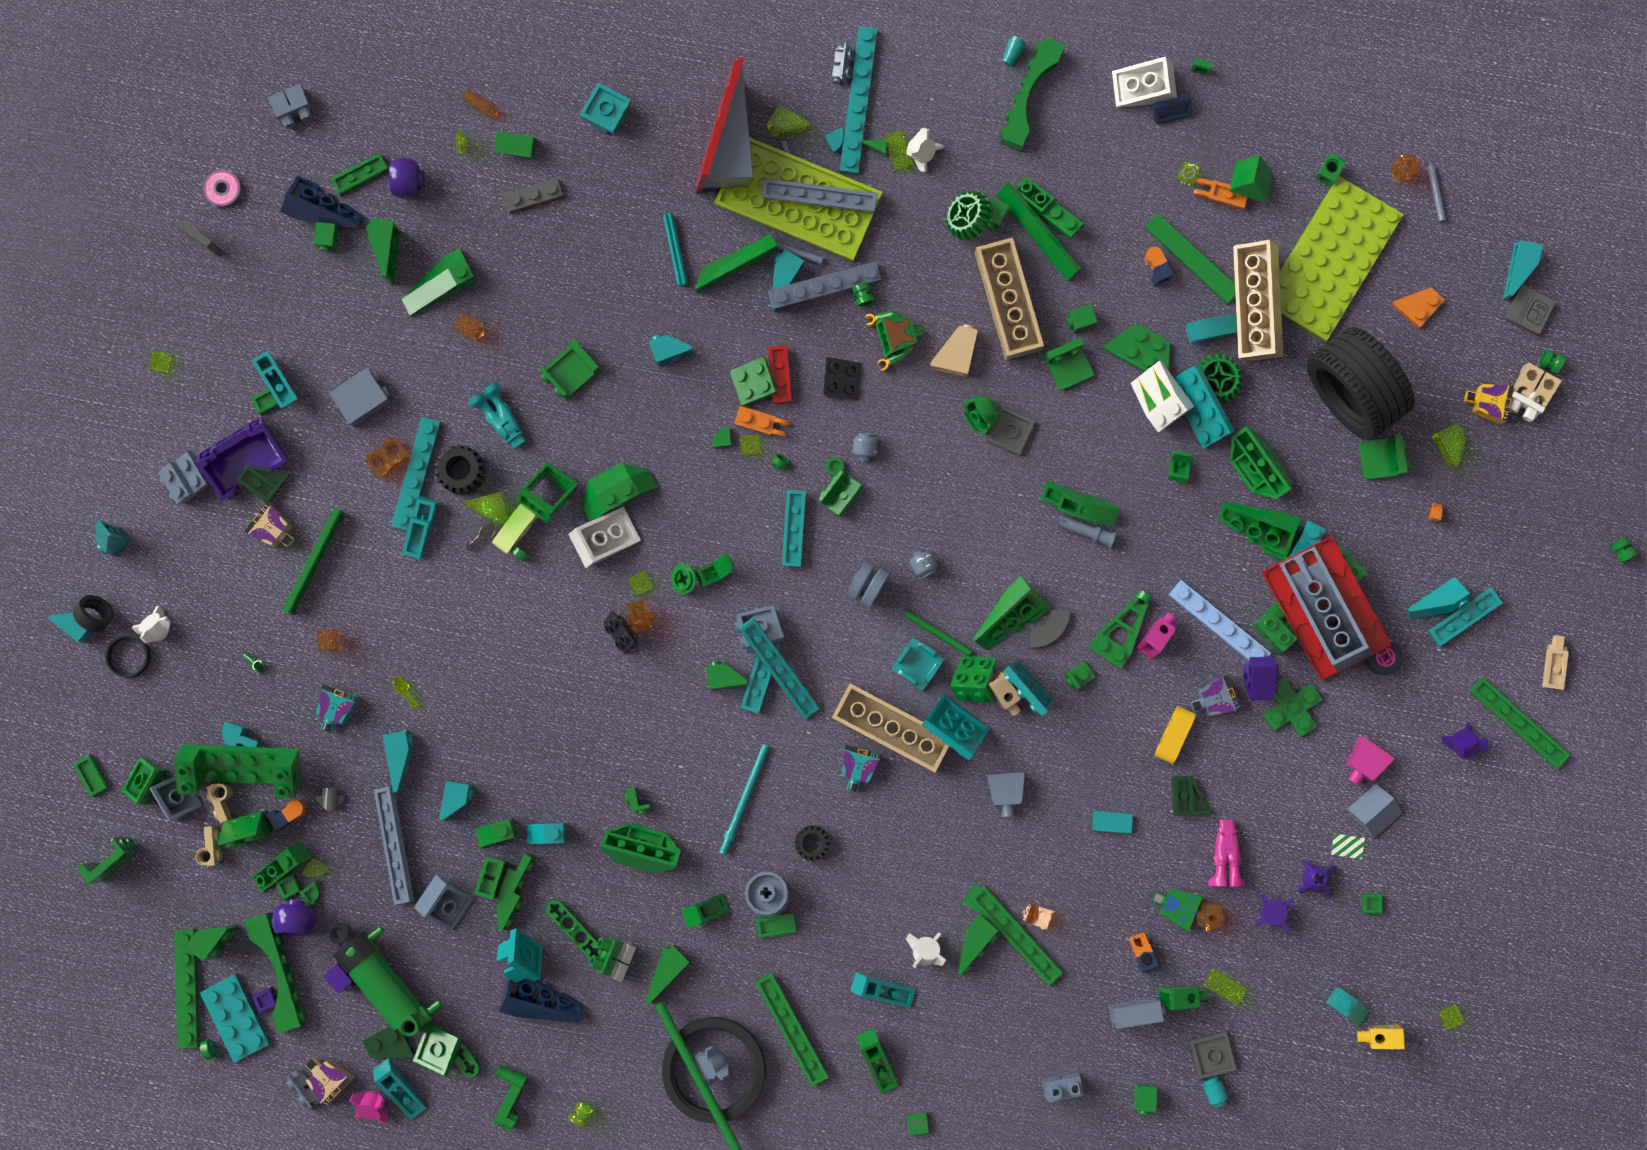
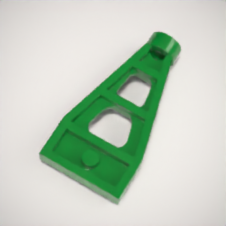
M1140 590L1136 598L1097 633L1088 649L1119 669H1122L1132 653L1147 606L1153 598ZM1129 611L1135 612L1138 616L1133 627L1128 626L1122 621ZM1116 627H1123L1128 632L1124 645L1117 644L1109 637Z

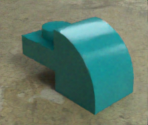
M224 722L222 736L227 746L262 747L263 744L259 740L246 736L248 728L231 722Z

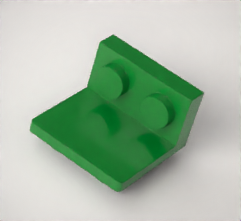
M1082 338L1048 351L1044 356L1060 391L1094 376L1082 349L1084 346Z

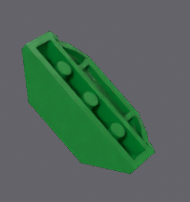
M1247 425L1231 437L1230 462L1252 493L1277 499L1292 489L1287 469L1263 436Z
M621 462L588 481L582 509L588 520L593 521L622 508L658 487L648 470Z
M630 823L612 830H606L600 845V849L618 864L651 873L676 869L681 850L667 833Z

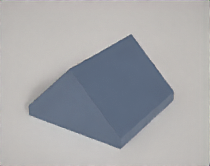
M175 776L149 788L168 822L179 821L202 807L197 795L178 794Z
M1374 784L1347 808L1350 814L1373 839L1402 814L1396 800L1377 784Z

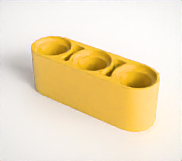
M1180 706L1176 707L1156 749L1155 757L1170 764L1175 762L1196 716L1195 713Z

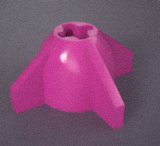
M372 1090L352 1094L349 1102L356 1106L357 1113L355 1119L363 1117L368 1120H378L384 1125L387 1124L389 1116L384 1105L385 1099L381 1093Z

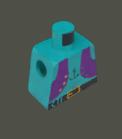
M323 684L316 711L317 716L325 718L321 729L332 733L336 723L345 725L361 698Z
M845 745L842 776L849 778L846 790L858 793L860 782L869 783L881 754Z

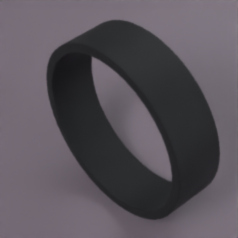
M131 635L115 638L110 642L105 652V662L108 669L119 677L133 678L141 675L148 668L151 660L148 645L140 638ZM126 638L137 640L143 646L145 652L142 667L130 675H123L117 672L111 662V653L114 646Z

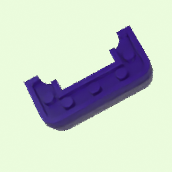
M261 416L203 450L197 455L195 464L223 501L226 498L230 500L238 494L236 491L242 485L236 479L247 465L280 470L287 465L288 458L267 422Z

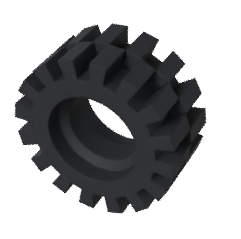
M806 826L798 832L795 838L797 853L803 859L809 861L821 859L826 855L830 846L828 834L819 826ZM810 835H814L820 840L819 848L814 851L808 850L805 847V839Z

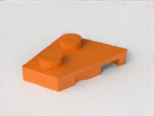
M1430 287L1396 300L1391 306L1419 329L1445 299Z

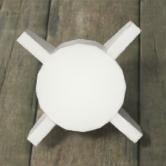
M922 128L909 142L907 155L915 160L920 171L927 172V162L933 158L935 150L943 149V145L935 143L929 138V129Z
M156 606L153 614L146 617L141 624L133 626L132 629L137 634H141L140 639L144 643L158 642L165 639L168 635L171 621L164 617V610L160 606Z
M939 932L933 939L922 937L919 940L909 933L906 940L913 949L914 968L919 965H944L946 959L939 955L940 946L937 942L941 936Z

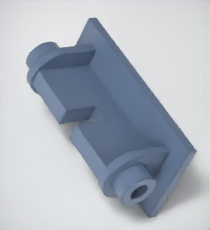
M847 43L844 46L838 45V48L835 49L834 63H840V65L833 66L832 79L833 83L840 84L843 81L848 86L852 77L851 66L855 54L854 49Z
M297 1069L292 1073V1078L289 1075L286 1077L288 1082L285 1084L291 1092L295 1091L299 1096L297 1101L303 1109L307 1107L310 1110L312 1108L310 1104L316 1105L319 1103V1100L310 1087L308 1089L304 1088L307 1085V1078L302 1071L300 1072Z

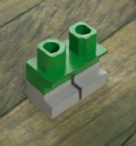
M609 937V939L599 938L597 948L603 950L601 957L593 955L589 964L600 974L609 976L622 983L628 969L627 964H630L636 947L629 942Z

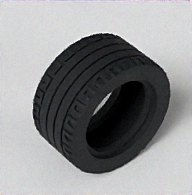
M1357 327L1345 329L1313 353L1307 360L1306 367L1309 378L1323 403L1341 424L1362 439L1372 440L1414 408L1415 395L1405 372L1392 354L1375 337L1363 329Z

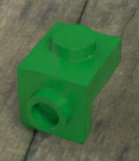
M1184 451L1173 452L1169 465L1168 480L1187 483L1193 454Z
M636 787L627 789L628 793H625V800L627 805L630 804L632 812L637 811L638 815L647 813L648 808H652V804L640 806Z

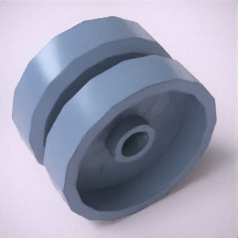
M866 559L861 569L855 574L846 596L855 601L864 592L861 605L870 609L890 572L880 568L874 577L871 576L875 570V564Z
M762 872L750 879L746 885L745 897L747 904L756 914L761 917L772 918L785 911L789 904L790 892L780 876L772 872ZM770 892L772 895H769V898L766 899L765 894Z

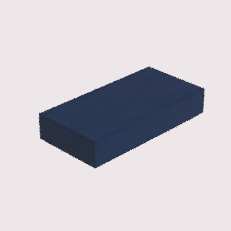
M1189 95L1153 104L1155 123L1192 115L1191 97Z

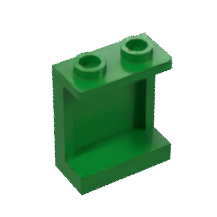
M574 339L568 343L569 347L545 368H540L543 373L541 375L542 379L547 384L551 382L555 386L553 391L559 398L564 396L566 400L601 371L599 366Z
M129 837L112 838L110 842L115 846L116 851L99 865L97 863L82 864L76 870L88 884L101 883L138 852L134 841Z

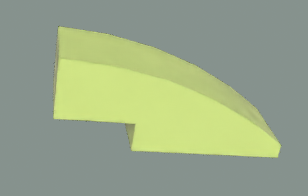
M520 504L501 528L492 544L508 554L531 528V524L538 516Z

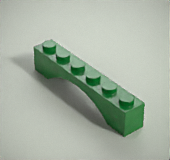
M1046 37L1043 38L1042 43L1038 42L1034 51L1037 53L1035 60L1031 58L1027 68L1030 72L1028 76L1024 75L1020 84L1023 87L1021 93L1017 92L1013 103L1016 104L1014 110L1010 109L1006 120L1009 122L1006 127H1002L999 137H1001L1000 144L1019 152L1022 151L1030 130L1026 116L1028 96L1035 84L1044 75L1056 69L1065 47L1064 44Z
M270 912L245 920L244 924L249 940L266 953L276 972L278 996L272 1016L277 1033L279 1034L305 1025L306 1015L299 1005L300 995L293 985L295 982L293 973L289 972L288 969L289 959L282 949L283 939L273 929V916Z

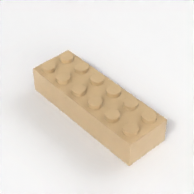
M1013 238L976 247V260L1005 360L1042 351L1044 347Z
M1271 240L1235 245L1233 249L1239 358L1248 362L1283 357L1278 244Z
M851 683L832 716V719L934 773L949 747L936 735L928 732L922 726V721Z

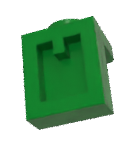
M1085 661L1065 674L1067 677L1065 679L1066 683L1071 689L1074 687L1075 690H1078L1095 678V675Z

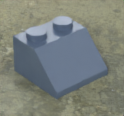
M435 875L414 908L424 918L453 931L474 898L450 881Z

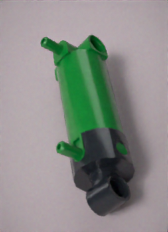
M337 923L331 926L328 931V937L340 947L333 957L346 974H349L393 1032L399 1029L403 1035L412 1036L421 1031L433 1019L432 1014L442 1007V1002L437 1000L427 1008L425 1005L422 1006L378 951L379 948L374 943V940L384 933V929L379 926L369 935L363 931L354 936L350 925L347 923ZM338 928L344 931L342 938H339L336 934ZM411 1022L414 1023L415 1029L411 1026Z

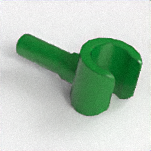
M247 653L243 654V657L252 664V669L258 674L262 675L260 672L262 666L268 668L261 660H255Z

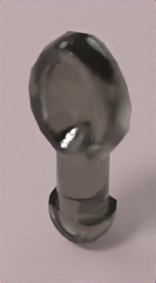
M493 523L483 525L479 529L478 535L466 543V550L472 551L481 541L490 539L495 534L496 525Z

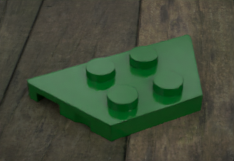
M1138 324L1133 325L1102 348L1104 351L1143 372H1146L1160 360L1169 371L1170 342Z

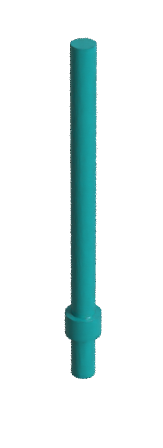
M763 744L729 829L724 833L723 837L725 839L719 853L726 855L731 842L735 840L737 835L735 834L770 748L767 745Z

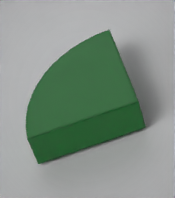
M725 427L716 433L713 438L712 448L731 446L729 427Z
M317 881L312 882L299 892L310 907H314L319 900L320 887Z

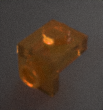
M1028 903L1022 913V922L1050 931L1055 912Z

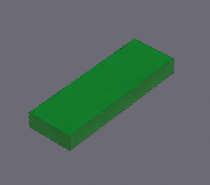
M378 153L330 179L339 196H342L388 172L389 167L382 154Z

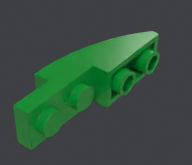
M1025 177L1016 187L1017 191L1042 220L1057 232L1063 233L1070 240L1084 227V223L1055 202L1054 197L1028 177Z
M1050 480L1046 483L1041 497L1042 500L1057 506L1056 510L1080 519L1106 525L1115 524L1121 509L1088 493H1085V495L1079 494Z
M528 853L524 854L517 870L512 867L508 868L504 877L497 906L498 930L500 931L511 927L514 921L512 916L515 910L519 911L523 904L521 900L523 895L516 891L517 889H522L526 881L523 879L526 872L530 873L535 864L533 862L534 856Z

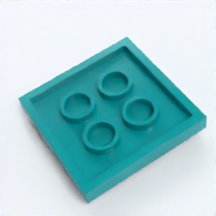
M1018 658L1003 671L1006 680L1010 684L1014 683L1018 688V694L1023 699L1027 698L1031 703V709L1036 714L1039 713L1043 716L1055 703Z
M944 694L922 723V726L928 732L936 735L944 744L949 745L959 755L968 760L973 756L990 730L989 727Z

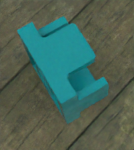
M597 83L581 111L580 117L589 121L591 127L605 134L608 132L614 134L616 129L621 130L628 117L627 110L632 102L629 98Z
M912 638L891 670L923 691L944 659L924 643H920Z
M517 928L510 931V939L499 944L497 952L498 962L501 963L508 959V965L512 966L504 970V975L514 982H519L525 978H530L533 981L541 979L543 946Z

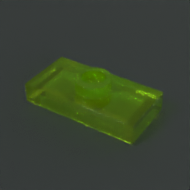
M902 130L884 135L895 172L912 167L913 162L911 156L907 155L908 147Z
M1213 968L1202 984L1237 1006L1247 988Z

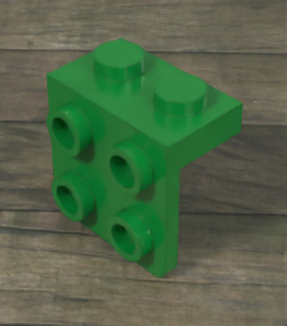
M1402 434L1394 435L1389 439L1364 441L1359 444L1364 479L1402 476L1408 472L1409 460L1405 457L1407 445Z
M964 656L960 659L950 684V688L957 701L993 702L994 695L988 684L997 663L995 658Z

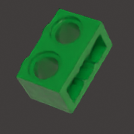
M490 855L486 856L474 894L491 900L496 899L508 861Z

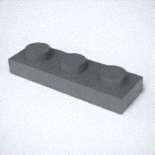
M558 178L503 194L509 213L564 198Z

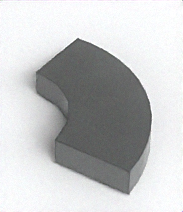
M1051 610L1045 624L1038 628H1031L1030 648L1042 647L1055 641L1065 630L1069 622L1070 611Z

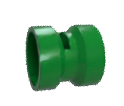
M869 282L852 287L853 294L857 297L856 304L858 307L875 302L874 295L870 294L871 286Z
M1546 349L1539 360L1538 366L1542 368L1548 367L1551 372L1557 374L1561 370L1566 357L1560 354L1554 355L1552 350Z
M1624 537L1610 546L1612 551L1617 553V559L1620 563L1638 553L1635 548L1631 547L1628 537Z

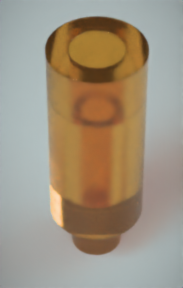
M466 90L462 101L487 117L491 115L495 118L498 115V111L494 109L492 103L472 90Z

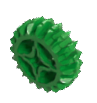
M968 190L967 193L962 191L961 196L956 195V200L951 201L952 205L947 207L948 212L944 214L947 218L944 221L947 225L946 228L953 237L959 240H975L976 236H982L981 232L983 230L987 231L986 226L991 224L989 219L993 217L991 212L994 210L991 206L992 203L987 196L976 190Z
M1215 353L1214 359L1209 354L1207 360L1204 358L1200 360L1201 364L1199 365L1203 373L1207 367L1214 365L1213 374L1208 375L1206 378L1209 384L1213 386L1219 403H1222V399L1225 403H1228L1229 398L1233 400L1236 398L1235 394L1241 392L1239 388L1243 387L1244 384L1240 380H1243L1244 376L1238 374L1243 370L1242 368L1236 369V366L1239 364L1238 362L1231 363L1233 357L1226 360V354L1219 358V354ZM1222 366L1225 367L1230 372V374L1224 373L1222 370ZM1217 375L1219 379H1222L1219 383L1217 379H1214ZM1232 381L1230 390L1222 393L1223 384Z

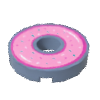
M217 170L207 176L204 181L203 192L211 204L216 207L226 208L235 204L237 199L240 198L242 186L240 180L232 172ZM221 185H227L226 192H218V188Z

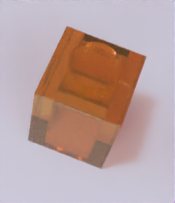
M464 312L461 313L453 327L457 333L475 343L485 333L483 323Z
M332 629L316 632L318 651L343 650L340 630Z

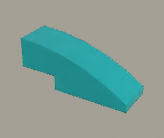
M1237 314L1187 323L1185 329L1189 343L1211 341L1237 334Z
M424 496L417 498L413 517L410 518L402 554L421 559L440 501Z

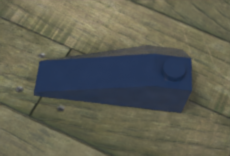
M298 175L287 191L280 211L298 220L332 223L357 228L363 218V215L347 204L334 200L335 196L331 193L325 194L321 191L318 184Z
M508 978L499 1012L520 1018L579 1023L583 1004L565 993L555 991L549 983L544 984L539 980L533 981L530 978L514 982Z

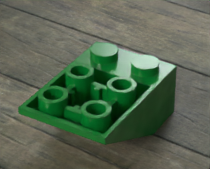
M260 811L225 821L219 836L218 845H225L226 848L238 847L249 844V841L267 839V835L273 833L270 821L266 817L268 812Z

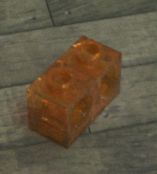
M394 436L385 439L381 443L382 446L377 450L374 449L369 452L364 460L374 474L382 481L411 457ZM393 447H398L396 455L390 454V450ZM383 459V465L376 468V461Z

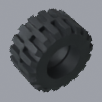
M452 445L449 447V450L444 449L442 451L444 454L442 456L439 455L437 457L439 461L435 462V467L437 468L435 475L438 477V482L445 489L456 495H468V492L473 493L476 491L475 488H480L482 486L480 483L481 481L484 482V474H486V469L484 468L486 465L482 457L468 446L457 445V447H454ZM459 460H467L471 466L469 475L463 480H454L451 476L452 466Z

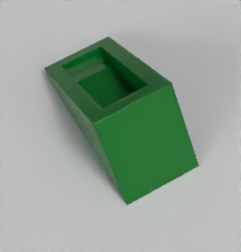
M862 140V146L886 157V140Z

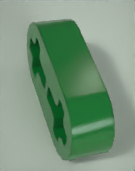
M461 1042L458 1048L465 1050L463 1055L466 1059L464 1060L461 1055H455L454 1062L465 1077H475L480 1071V1063L468 1045ZM465 1061H468L470 1065H475V1073L466 1070L468 1065Z

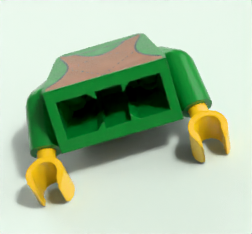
M887 311L879 313L877 316L872 314L865 316L866 319H873L871 323H866L868 327L876 325L885 358L888 357L887 360L880 359L877 364L886 362V367L882 368L881 371H886L890 364L894 365L904 360L913 351V346L917 344V337L923 336L921 325L913 326L911 318L904 317L897 312Z

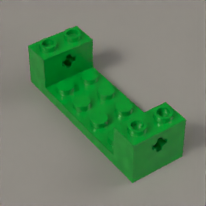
M1339 545L1338 548L1358 582L1367 572ZM1277 601L1251 625L1276 654L1284 652L1297 640V636Z
M182 744L173 761L178 794L197 795L204 781L273 784L275 798L295 799L302 783L299 749Z

